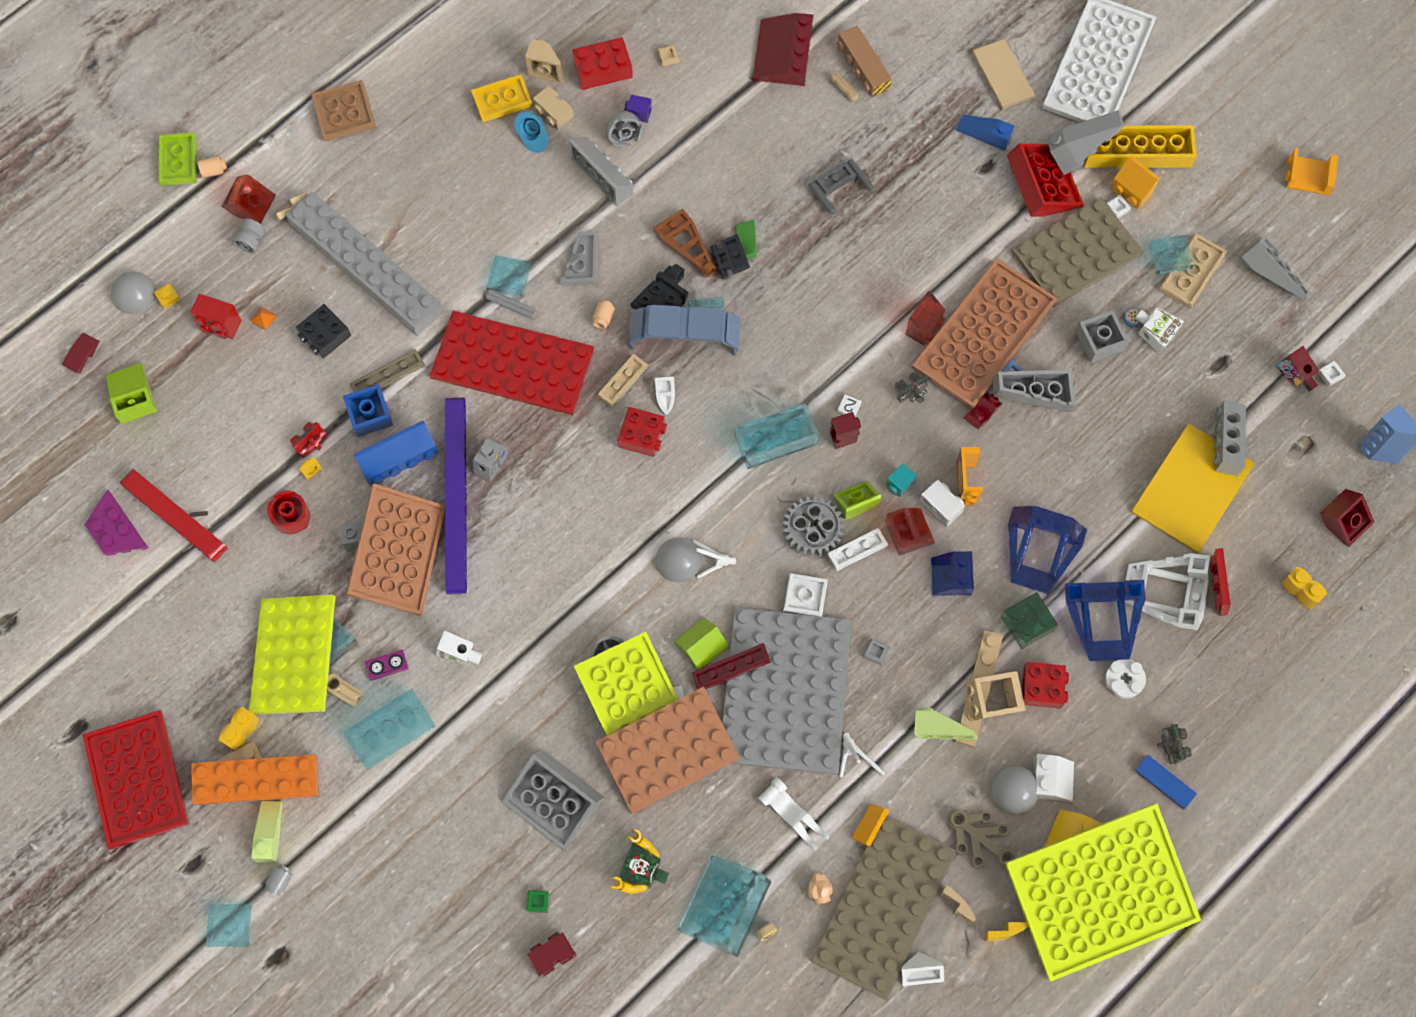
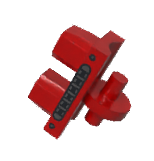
M308 422L303 428L305 433L301 437L294 435L290 439L292 447L302 458L314 448L318 451L322 449L319 443L327 434L317 422L314 424Z

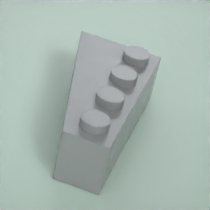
M1071 370L998 372L992 378L994 397L1069 412L1076 406Z

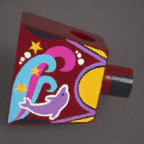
M1304 346L1275 365L1293 387L1303 383L1308 392L1318 386L1312 376L1319 372Z

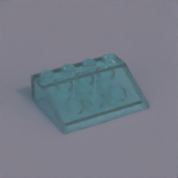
M712 855L679 925L678 931L720 951L738 957L772 881L760 872Z

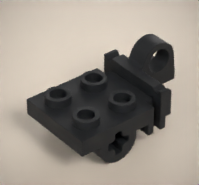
M675 264L673 267L669 265L663 272L659 271L656 274L655 281L653 280L631 302L630 307L636 310L645 308L647 305L679 307L684 305L689 292L679 286L678 283L684 278L685 269Z

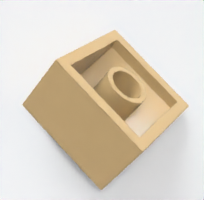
M531 39L525 56L528 76L562 84L561 63L550 44L543 40Z

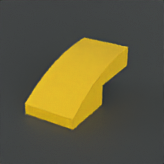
M1008 922L1005 925L1006 931H988L985 933L986 942L1000 941L1013 937L1029 926L1027 922Z

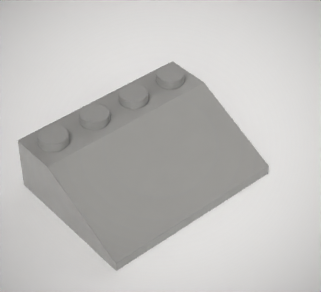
M540 750L532 754L502 802L558 846L566 850L594 815L605 797L545 751Z

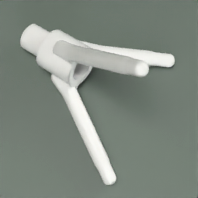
M696 540L692 541L700 547L696 548L697 552L715 558V565L697 575L698 579L716 569L722 568V566L736 564V557H729V555L716 552Z
M849 733L842 735L844 749L839 777H843L848 755H853L856 762L860 763L857 753L876 771L884 775V771L855 745Z

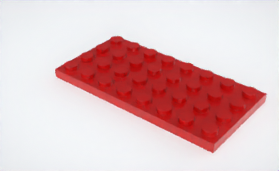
M452 311L430 373V379L573 415L594 352V346Z

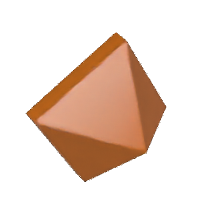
M261 306L250 321L267 330L277 316Z

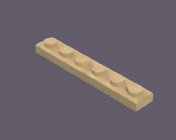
M984 630L971 680L994 675L1004 635ZM991 682L980 683L985 706ZM967 694L960 724L973 730L978 736L982 719L974 720L970 710V697ZM955 740V743L974 748L977 740Z

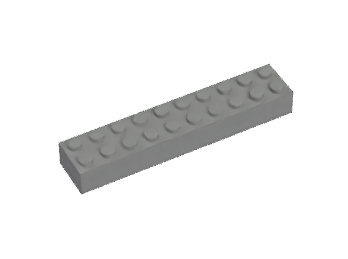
M312 191L286 214V218L292 228L416 336L443 312L439 300Z

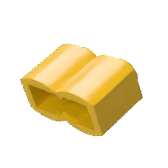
M1296 567L1282 582L1283 587L1290 594L1297 596L1299 602L1308 609H1312L1327 594L1325 588L1320 583L1312 580L1309 573L1301 567Z
M239 708L234 713L231 723L221 731L219 741L233 751L243 747L247 737L256 730L259 718L246 708Z

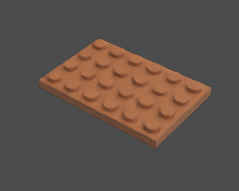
M372 484L345 595L421 616L444 519L445 505L378 484Z
M704 686L596 741L632 814L740 759Z

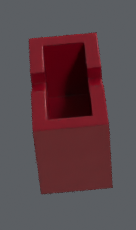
M853 412L831 418L829 434L835 449L857 442L861 423Z
M556 932L547 938L548 942L541 945L538 943L529 949L530 953L527 955L541 978L556 970L554 965L561 962L564 965L577 956L563 932L561 934Z

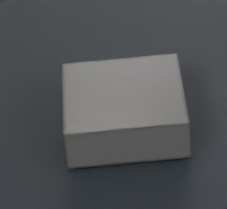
M871 639L863 658L882 665L889 646Z

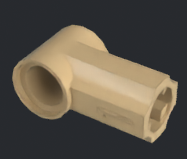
M336 674L328 675L327 691L331 695L338 697L354 708L359 705L364 695L362 691L342 680ZM338 681L339 685L336 688L331 689L330 685L333 682Z

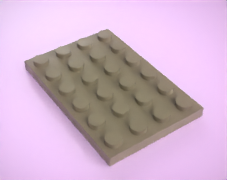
M1102 197L1012 248L1011 251L1034 283L1058 298L1053 307L1127 265L1144 253Z

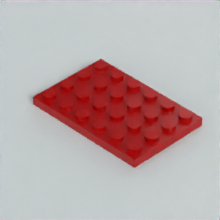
M161 710L82 734L108 849L118 848L189 825L165 719Z

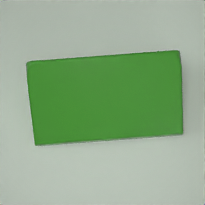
M755 220L736 225V231L747 258H756Z

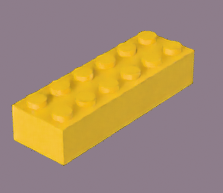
M1124 125L1108 142L1104 141L1097 148L1098 151L1095 154L1091 153L1084 160V168H1122L1131 156L1135 157L1147 168H1192L1197 157L1194 125Z

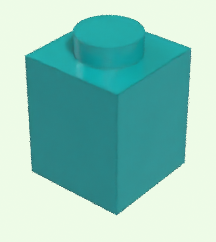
M902 463L887 478V489L893 495L896 494L901 497L914 484L917 475Z

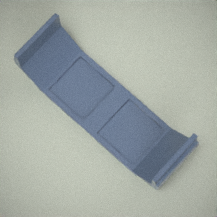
M647 305L645 308L632 311L629 344L632 350H635V342L646 338L717 341L733 348V355L736 356L739 345L740 317L717 308Z

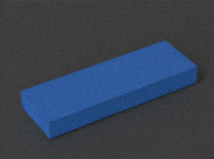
M1149 755L1146 756L1135 770L1136 773L1183 810L1186 809L1197 794Z

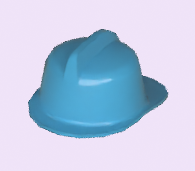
M530 112L520 113L516 117L514 124L523 143L534 153L544 151L548 146L549 137L544 128L543 120Z

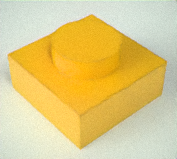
M170 283L154 292L164 309L180 300Z
M314 457L305 460L299 468L306 480H309L322 469Z

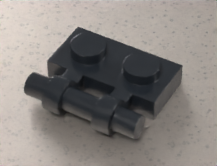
M738 234L721 240L723 247L718 249L717 245L710 247L712 251L711 257L716 262V270L722 280L728 278L727 271L731 269L733 274H737L751 268ZM724 255H726L728 260L725 263H723L722 257Z

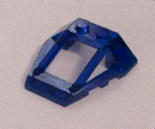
M1013 506L1008 522L1011 583L1049 594L1083 547L1087 529L1070 516L1037 506ZM1034 527L1061 536L1050 573L1022 565ZM1019 528L1025 531L1017 553V539ZM1067 543L1071 544L1072 547L1061 564Z
M1144 580L1065 583L1066 605L1088 660H1129L1136 638L1137 627L1141 619L1142 608L1146 600ZM1134 600L1128 632L1125 601ZM1117 602L1122 640L1093 641L1088 603ZM1076 603H1081L1083 626Z

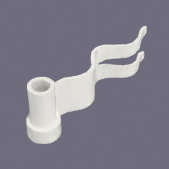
M775 777L771 781V785L758 799L764 806L770 804L796 830L802 839L816 851L818 847L807 834L800 821L802 820L825 839H828L830 836L785 792L787 789L786 785L778 777Z

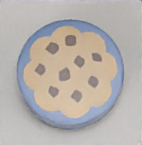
M1129 308L1125 312L1124 322L1130 327L1139 326L1141 323L1135 318L1141 310Z

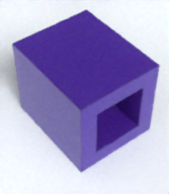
M631 94L629 101L626 100L624 111H629L636 115L640 122L648 123L652 110V99Z

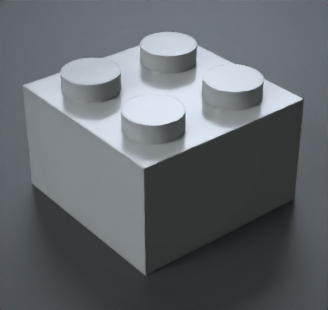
M1114 310L1079 322L1075 331L1090 363L1124 352L1129 343Z

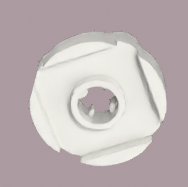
M1120 659L1113 662L1106 671L1105 683L1107 688L1116 697L1131 699L1137 696L1145 687L1146 675L1140 663L1130 659ZM1123 674H1126L1130 677L1131 681L1125 684L1124 680L1120 679V676L1123 677Z

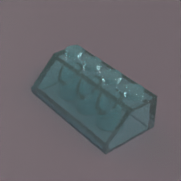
M410 689L343 733L368 770L433 729L436 725L414 690Z

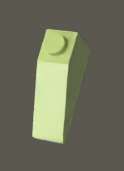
M932 708L916 710L914 734L918 739L977 740L978 738L973 730L934 711Z
M261 801L253 837L251 857L257 863H277L282 801Z

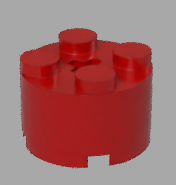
M290 490L281 491L274 495V498L268 503V517L280 533L295 534L308 527L310 520L309 507L296 492Z

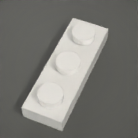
M877 528L829 552L827 556L837 572L887 547L888 543L880 529Z

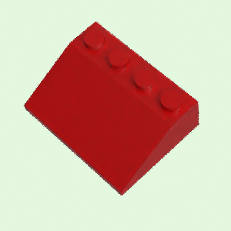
M1019 143L1006 155L1030 217H1045L1084 206L1071 172L1063 174L1050 152L1049 144Z

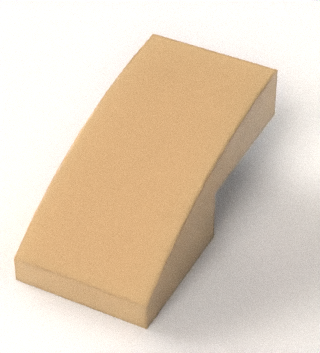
M305 192L288 199L287 202L290 207L273 214L276 221L285 218L286 214L307 196V193Z
M947 885L941 896L957 905L958 907L954 914L972 925L976 918L971 908L956 891Z

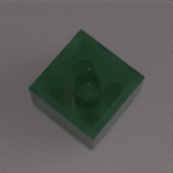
M1038 592L1005 609L1001 615L1003 622L1021 650L1054 632L1058 626V623Z

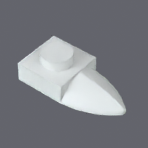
M674 377L655 378L657 402L661 410L668 415L675 401Z

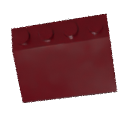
M791 13L761 19L752 81L805 86L813 14Z

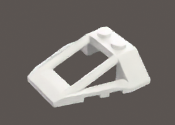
M1190 553L1176 558L1167 557L1164 560H1149L1129 564L1122 602L1177 628L1198 630L1203 620L1210 583L1211 556ZM1188 565V575L1157 568ZM1148 574L1188 583L1184 607L1176 608L1143 600ZM1168 614L1179 616V618L1173 617Z

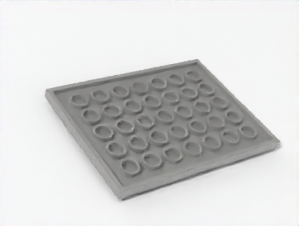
M735 608L730 657L764 643L771 663L727 681L723 726L740 757L739 760L731 764L831 775L839 774L852 620Z

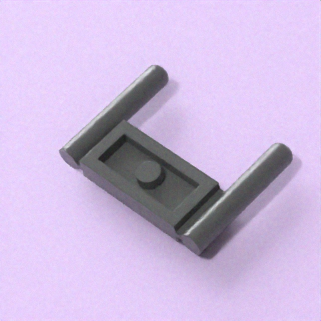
M852 158L808 184L829 214H834L835 208L826 196L854 180L855 177L859 178L868 191L874 189L872 183Z

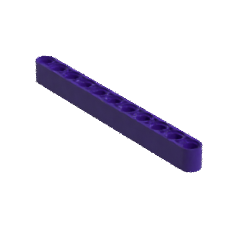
M465 397L445 398V586L447 595L467 594Z

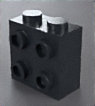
M325 304L296 326L299 333L297 337L303 343L307 342L310 345L309 349L315 356L319 354L323 359L351 336L348 327Z

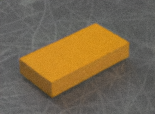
M871 803L852 839L870 847L889 811L884 807Z

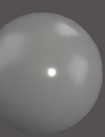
M128 272L115 280L111 290L112 301L124 313H140L149 308L154 302L156 287L148 276L139 272Z
M677 537L667 540L660 546L656 554V566L659 573L665 579L677 583L692 579L699 572L702 564L701 553L696 551L698 547L686 538Z
M1013 765L1001 769L996 773L991 783V796L994 803L1002 811L1009 814H1022L1029 811L1036 804L1039 797L1036 794L1037 784L1034 774L1021 766Z

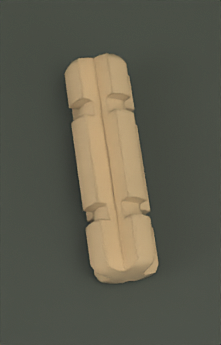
M834 73L830 80L835 85L837 84L836 87L845 96L848 95L847 98L850 101L854 102L859 94L852 90L853 87L844 78L841 79L842 76L839 73Z

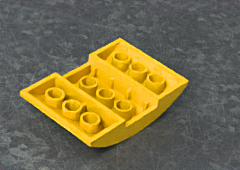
M1188 424L1131 513L1198 553L1255 463L1245 457V467L1238 476L1216 472V463L1213 462L1216 448H1214L1215 439L1193 425Z

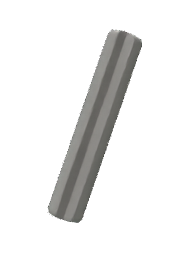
M489 289L486 293L487 300L525 317L534 319L537 314L536 309L492 289Z

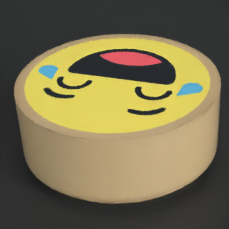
M769 923L762 927L756 935L760 941H764L774 935L778 929L774 923Z

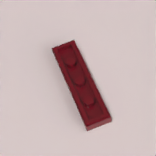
M762 643L692 672L696 688L699 689L704 686L706 690L769 664L771 659L766 645Z

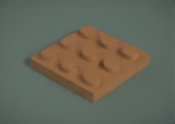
M363 80L311 93L324 142L376 128Z

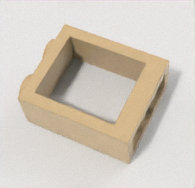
M1017 671L966 681V692L970 697V710L974 720L1009 715L1026 710ZM1002 680L1008 709L986 712L980 683Z

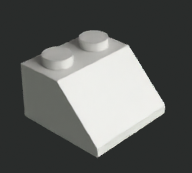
M1037 754L1033 759V774L1036 778V794L1039 795L1038 799L1073 802L1074 762L1055 755Z

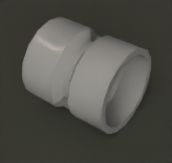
M246 218L240 226L241 231L236 234L233 243L245 252L254 253L259 244L258 240L262 239L266 229L260 223Z

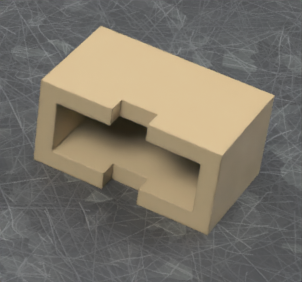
M547 86L533 98V108L537 114H542L550 126H554L559 130L574 117L573 108L564 99L560 101L557 98L558 94L550 86Z

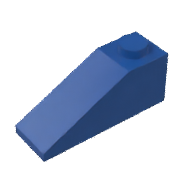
M963 115L956 131L1005 151L1012 138L1015 126L1000 119Z

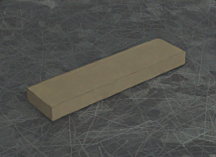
M414 349L350 383L353 392L377 384L383 389L421 369L425 364L417 350Z

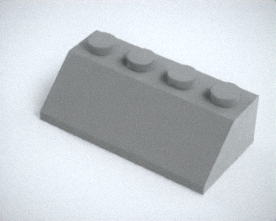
M587 137L571 138L569 140L571 159L616 206L633 195V182L630 178H625L622 175L620 168L617 165L614 166L605 153L602 154L594 141L591 142Z

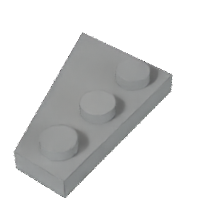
M597 231L579 232L572 250V256L566 265L565 274L561 278V286L597 284Z

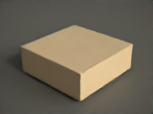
M675 45L658 49L662 67L679 63Z

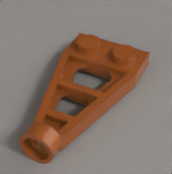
M683 208L653 227V231L666 246L699 269L706 278L715 273L717 268L712 263L693 220ZM686 230L691 236V241L681 245L674 240V237ZM697 245L701 254L693 258L687 250Z

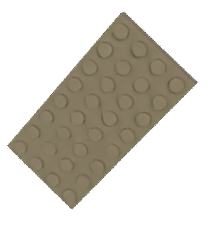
M886 816L870 847H866L811 962L887 1000L956 850Z

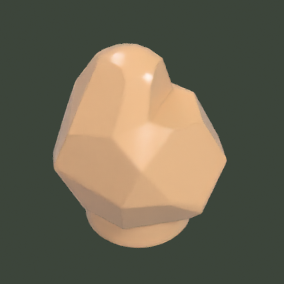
M820 872L815 873L809 881V898L814 899L815 904L831 901L830 895L833 890L829 879Z

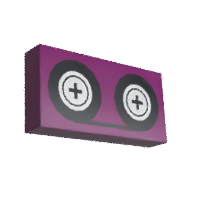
M403 649L365 661L370 681L409 669Z

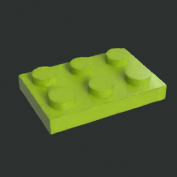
M195 132L159 135V184L166 186L197 183V136Z

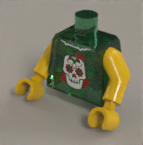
M631 829L635 836L633 838L626 836V838L635 843H632L619 877H610V879L615 881V886L609 885L608 888L618 889L628 894L645 892L647 888L651 889L654 880L666 884L669 872L659 869L661 859L659 858V852L653 844L641 836L640 831Z

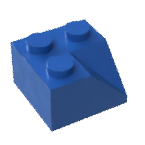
M379 384L343 396L357 437L393 426Z

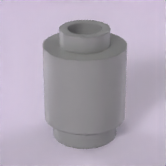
M282 864L279 867L274 866L265 883V890L277 896H280L281 892L284 893L293 875L289 873L291 869Z

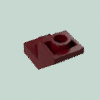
M987 393L980 398L974 409L967 412L963 419L975 428L980 429L991 419L1003 403L999 401L998 397H994V394Z

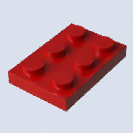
M1217 548L1214 551V555H1211L1210 572L1214 573L1212 580L1213 591H1217L1216 598L1214 599L1215 609L1219 610L1220 616H1225L1229 613L1231 603L1223 548Z

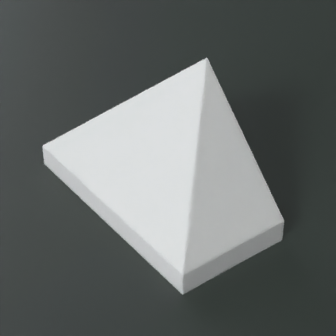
M921 952L915 954L902 966L903 986L944 982L943 962Z

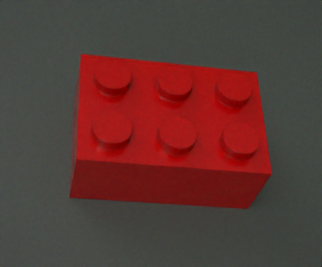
M623 37L572 49L573 62L582 90L633 78L632 64Z

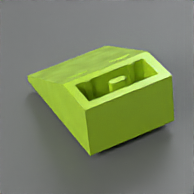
M143 363L106 375L112 408L121 424L158 412Z

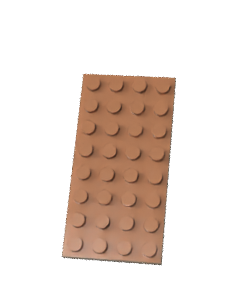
M996 259L912 365V369L924 377L927 376L928 380L969 408L974 409L980 398L993 385L992 378L998 372H1001L1008 362L1013 359L1054 306L1058 298L1004 262Z

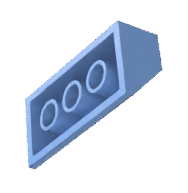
M1399 404L1382 416L1357 446L1361 453L1370 460L1397 464L1416 445V422Z

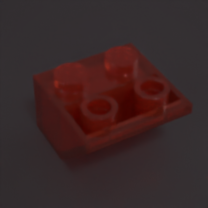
M902 508L887 513L885 523L898 555L935 544L921 508Z

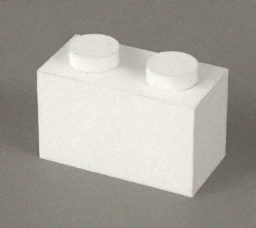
M939 480L934 482L920 497V502L946 527L962 514L965 508L962 499L954 496L950 492V488Z

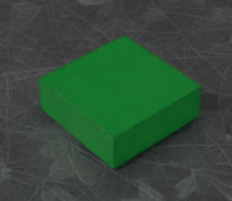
M528 890L527 912L548 913L549 891Z

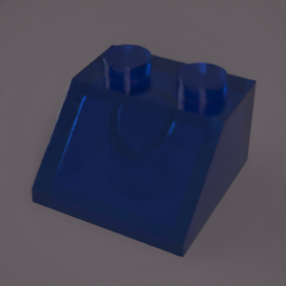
M953 551L931 557L932 596L972 595L974 590L972 551Z

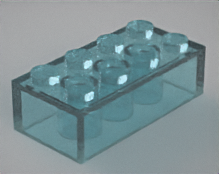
M806 403L734 428V437L747 469L813 447L819 443V434Z

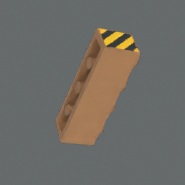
M858 25L839 33L837 46L846 55L847 63L854 68L856 77L860 78L863 82L864 90L873 97L890 89L892 79Z

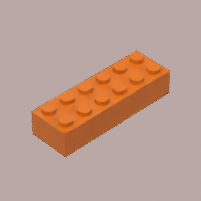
M316 755L191 763L193 805L320 797L318 756Z

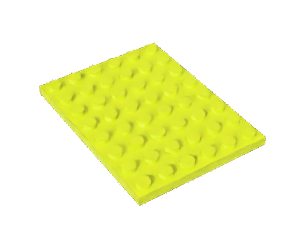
M1157 803L1005 862L1045 973L1050 982L1201 921Z

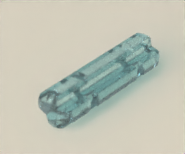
M716 297V299L689 300L688 308H723L724 299L723 297Z

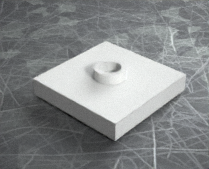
M790 573L783 612L822 617L828 579Z

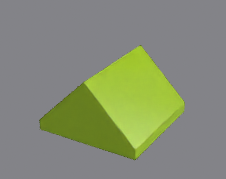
M868 481L833 494V498L839 510L842 511L845 521L880 507L882 499L881 494Z
M706 618L701 619L674 641L697 670L707 666L729 648L717 626Z

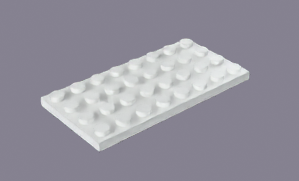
M1088 0L1042 109L1077 122L1087 121L1119 110L1157 17L1111 0Z

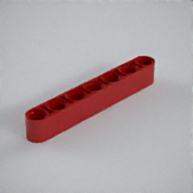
M132 469L119 482L127 491L212 562L215 563L228 549L218 538L136 470Z

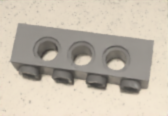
M1224 400L1220 407H1217L1215 410L1217 422L1214 428L1216 433L1214 448H1216L1213 462L1216 463V472L1238 476L1245 467L1246 405Z

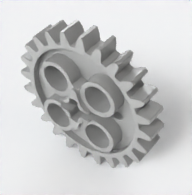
M816 495L813 500H810L809 496H807L805 502L799 498V505L793 502V509H787L788 514L784 515L786 521L783 522V527H785L783 534H789L786 536V541H791L790 547L796 545V552L802 549L804 550V556L807 552H810L811 557L814 556V552H817L819 557H821L823 550L828 554L829 547L835 550L836 546L834 543L840 544L841 540L839 538L844 536V533L841 531L845 530V525H842L845 519L839 518L842 515V511L836 512L837 505L831 507V500L825 503L824 497L818 501ZM815 510L819 513V515L812 516L810 512ZM801 522L805 527L798 528L795 524ZM829 524L832 526V529L826 530L822 526ZM810 536L817 537L818 541L811 542L808 538Z

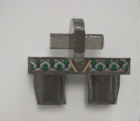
M916 370L909 375V380L912 384L907 385L903 379L895 383L894 388L898 393V401L901 403L909 398L911 402L915 400L919 403L924 402L923 395L927 393L925 387L928 386L927 381L930 379L927 374L923 376Z
M1172 724L1170 727L1162 729V742L1158 743L1157 747L1158 749H1164L1165 755H1168L1169 764H1176L1192 756L1190 748L1183 747L1182 741L1187 738L1185 728H1178V724Z

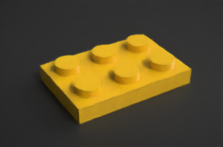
M521 74L471 90L483 123L533 107Z

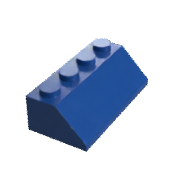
M421 421L355 453L354 456L369 486H372V484H381L384 479L390 476L395 477L399 475L401 471L407 468L410 469L417 466L423 460L432 459L438 453V450L424 421Z

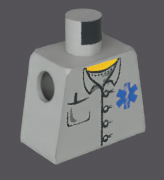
M486 438L473 459L474 475L491 483L507 457L508 451L502 445Z

